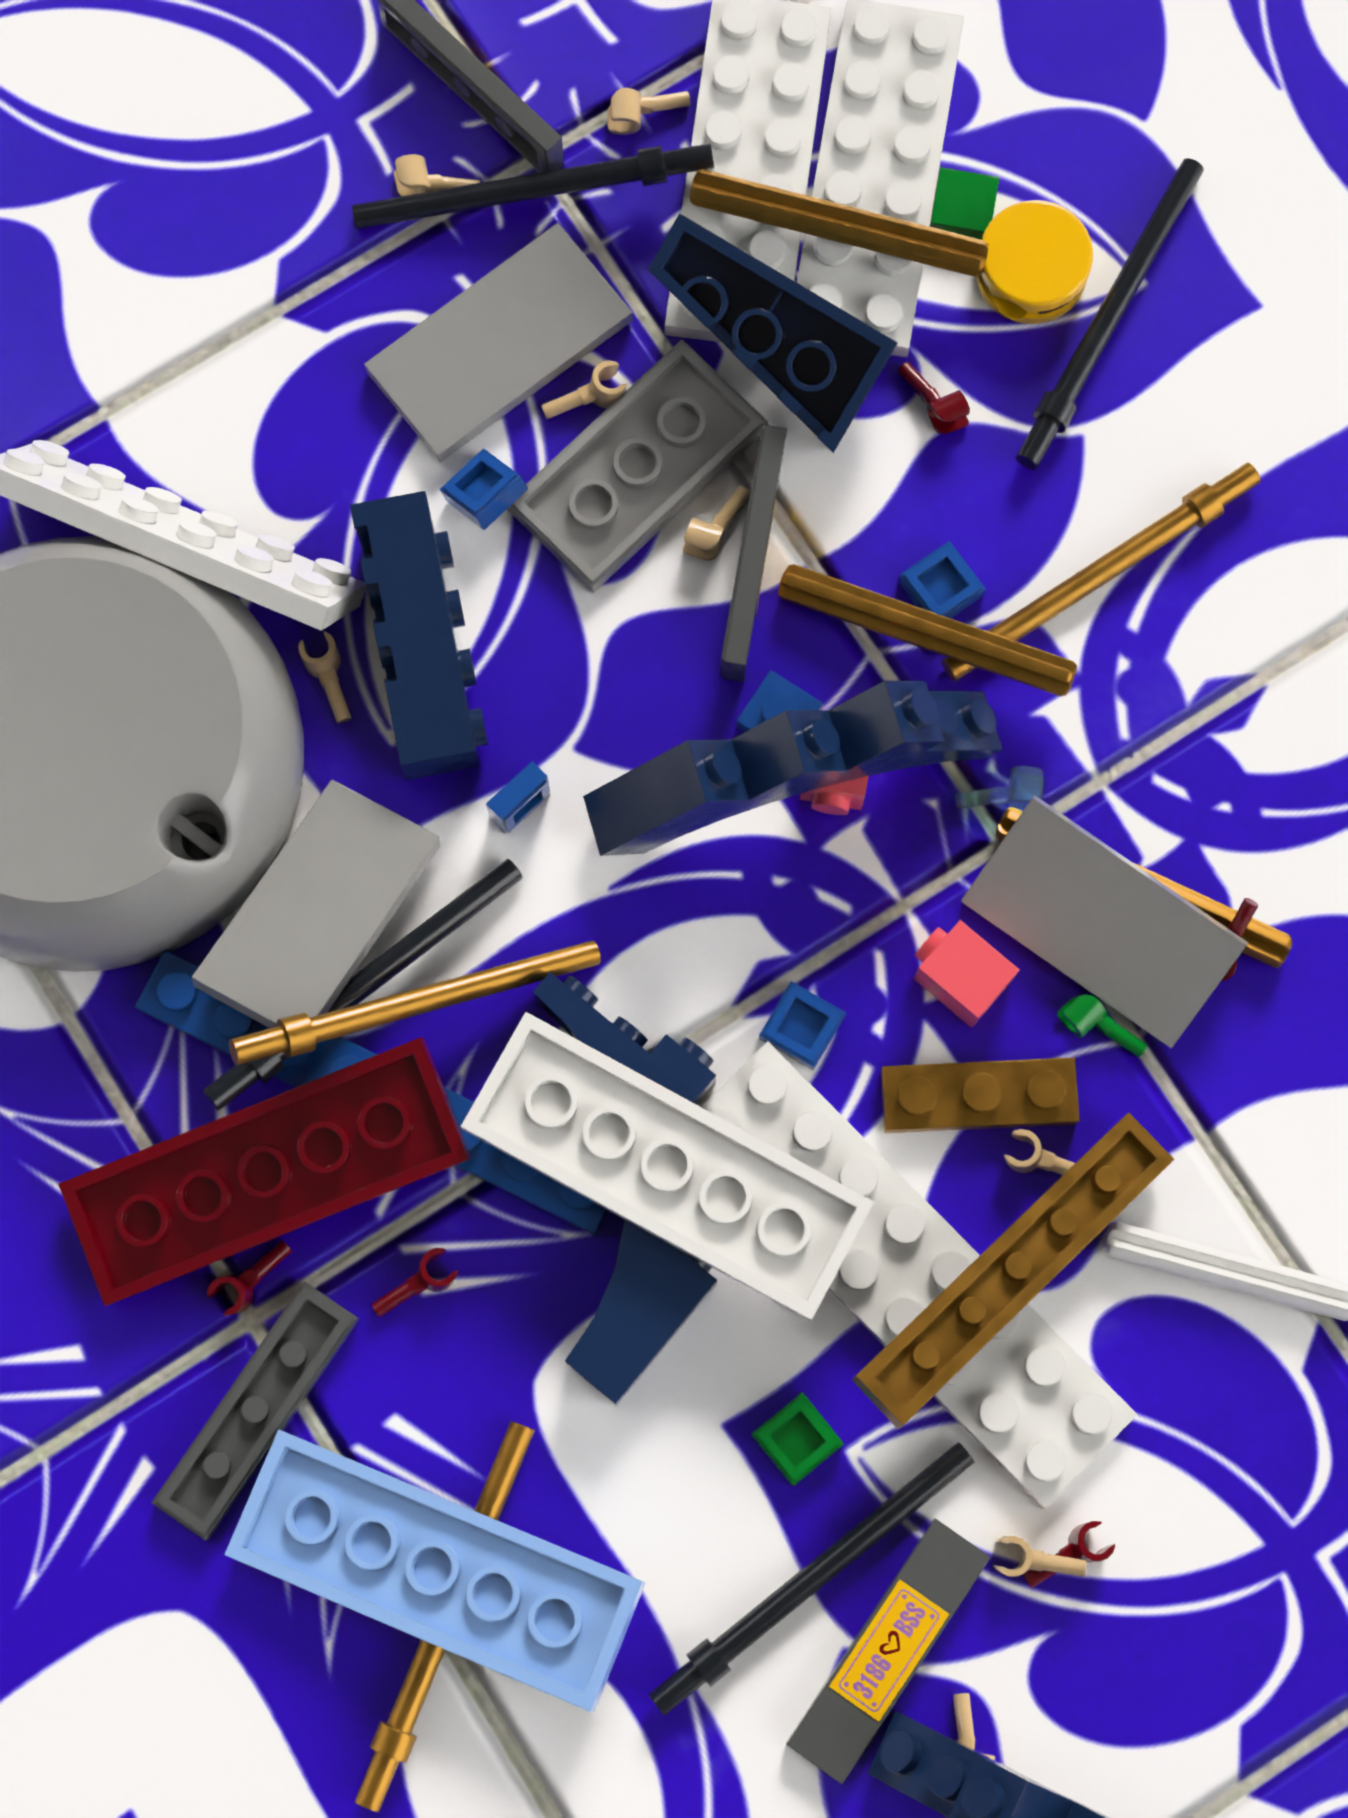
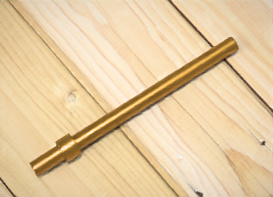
M1247 462L1211 486L1206 483L1201 484L1182 497V505L989 629L988 632L1014 641L1020 640L1193 526L1197 525L1203 528L1224 514V506L1261 483L1258 471L1251 463ZM949 657L941 661L944 670L954 682L977 668Z
M592 940L309 1018L305 1012L278 1019L277 1027L230 1039V1054L235 1065L283 1052L288 1058L314 1051L316 1043L542 981L550 971L555 976H560L599 965L601 962L600 951L595 941Z
M510 1421L474 1511L497 1521L499 1520L535 1430ZM420 1640L388 1721L379 1722L370 1744V1748L375 1752L354 1802L375 1812L380 1811L399 1762L407 1763L417 1738L412 1733V1730L445 1649Z

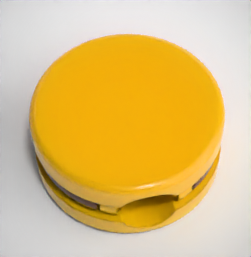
M1041 200L1013 204L1002 210L992 219L982 236V240L989 244L986 263L981 275L976 277L979 290L989 306L1005 318L1025 324L1050 322L1071 310L1082 296L1093 262L1092 242L1083 223L1066 208Z

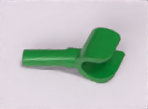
M1081 995L1073 997L1057 1013L1063 1025L1078 1038H1082L1095 1026L1102 1034H1105L1137 1057H1140L1147 1048L1145 1042L1116 1024L1112 1018L1107 1016L1105 1007L1094 996Z

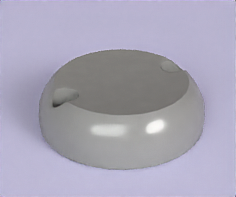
M58 537L23 544L1 552L0 957L42 969L80 972L111 970L141 964L162 956L164 951L174 952L205 935L241 905L252 893L278 856L291 829L302 787L304 732L298 700L285 663L265 629L249 609L232 593L100 537ZM207 834H215L219 836L220 844L217 843ZM191 841L210 857L203 860L192 858L190 856L191 847L188 842Z

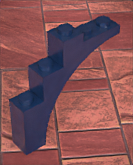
M883 681L830 710H786L733 739L687 740L584 795L583 798L600 856L644 854L678 837L720 820L788 797L865 776L948 761L984 759L1001 751L1002 746L996 731V717L987 702L984 691H929L926 681Z
M550 971L534 990L536 1002L571 1037L690 1102L698 1105L716 1084L717 1075L709 1069L714 1060L699 1045L687 1037H684L678 1044L666 1034L651 1053L647 1052L643 1048L648 1041L647 1037L622 1016L619 1015L612 1023L593 1006L598 1002L599 998L574 976L569 975L563 982ZM624 1219L615 1267L593 1319L564 1361L613 1404L617 1405L715 1287L717 1279L708 1273L712 1267Z
M897 1711L892 1716L867 1773L947 1818H1111Z

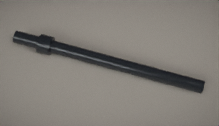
M711 143L663 151L662 145L637 149L638 156L354 204L352 205L353 218L356 228L361 229L642 181L643 187L668 183L667 176L715 168Z
M1185 158L1181 162L1053 391H1046L1033 412L1035 423L1015 457L1022 466L1036 470L1056 434L1066 431L1077 411V407L1074 404L1076 398L1204 172V167L1198 161Z
M506 859L353 975L328 1012L361 1003L522 880L523 876L517 866L510 859ZM283 1052L235 1065L202 1091L214 1108L219 1111L258 1080L265 1084L284 1070L283 1061L288 1057Z
M957 1442L712 1643L706 1638L687 1653L689 1661L648 1694L664 1716L667 1715L706 1682L712 1687L731 1671V1668L728 1666L731 1661L972 1466L975 1461L963 1445Z

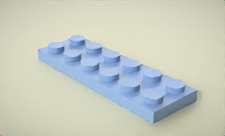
M279 1429L224 1554L589 1712H595L646 1584L644 1581Z

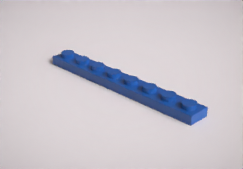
M164 951L135 1005V1008L140 1012L230 1056V1039L270 1029L195 988L191 977L198 969V966L167 951ZM340 1036L316 1043L314 1051L287 1058L283 1061L285 1069L274 1076V1078L296 1088L377 1054ZM444 1087L472 1158L455 1167L588 1233L596 1234L607 1209L462 1130L461 1125L474 1102Z

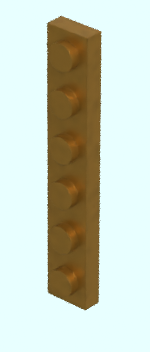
M1128 1112L877 1354L852 1381L897 1429L901 1428L1175 1159Z

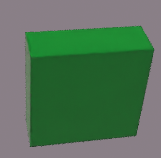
M940 167L930 227L982 240L985 229L993 219L1000 177Z
M803 1392L751 1434L792 1486L796 1485L844 1445Z

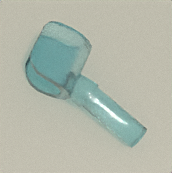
M1013 767L1010 771L1009 787L955 794L957 809L998 803V805L1007 803L1009 806L1025 809L1034 796L1042 800L1044 787L1043 771L1035 767Z

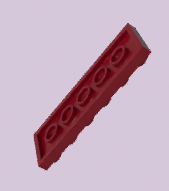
M419 1037L71 1178L58 1185L104 1306H108L472 1158L425 1038Z

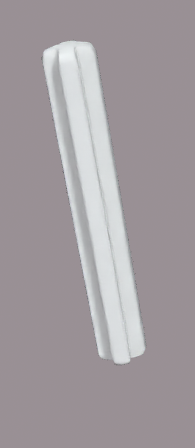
M1114 1222L1107 1230L1104 1241V1254L1107 1257L1342 1321H1348L1347 1283L1121 1222Z

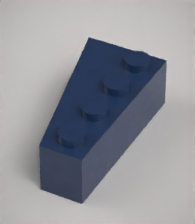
M679 213L648 270L834 453L898 342Z
M426 491L351 504L353 525L357 531L364 553V558L360 559L370 605L375 612L376 619H373V627L382 668L386 672L387 679H384L400 765L405 779L411 780L479 767L476 747L488 745L482 709L469 710L465 687L475 686L477 683L470 648L458 650L454 628L466 625L459 589L447 591L443 575V569L454 568L448 532L441 531L435 533Z

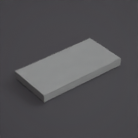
M557 223L364 363L367 374L441 463L632 322L633 312L560 224Z
M681 340L526 484L528 490L507 510L580 582L594 593L760 437L761 429H765L768 421L687 343Z
M331 780L191 977L194 987L268 1028L277 1027L278 1019L305 1012L309 1018L327 1013L440 848V836Z
M1037 796L1030 800L961 900L966 906L1171 1049L1248 943Z

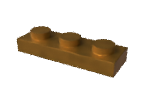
M1075 1057L882 1066L884 1133L1076 1125L1080 1121Z

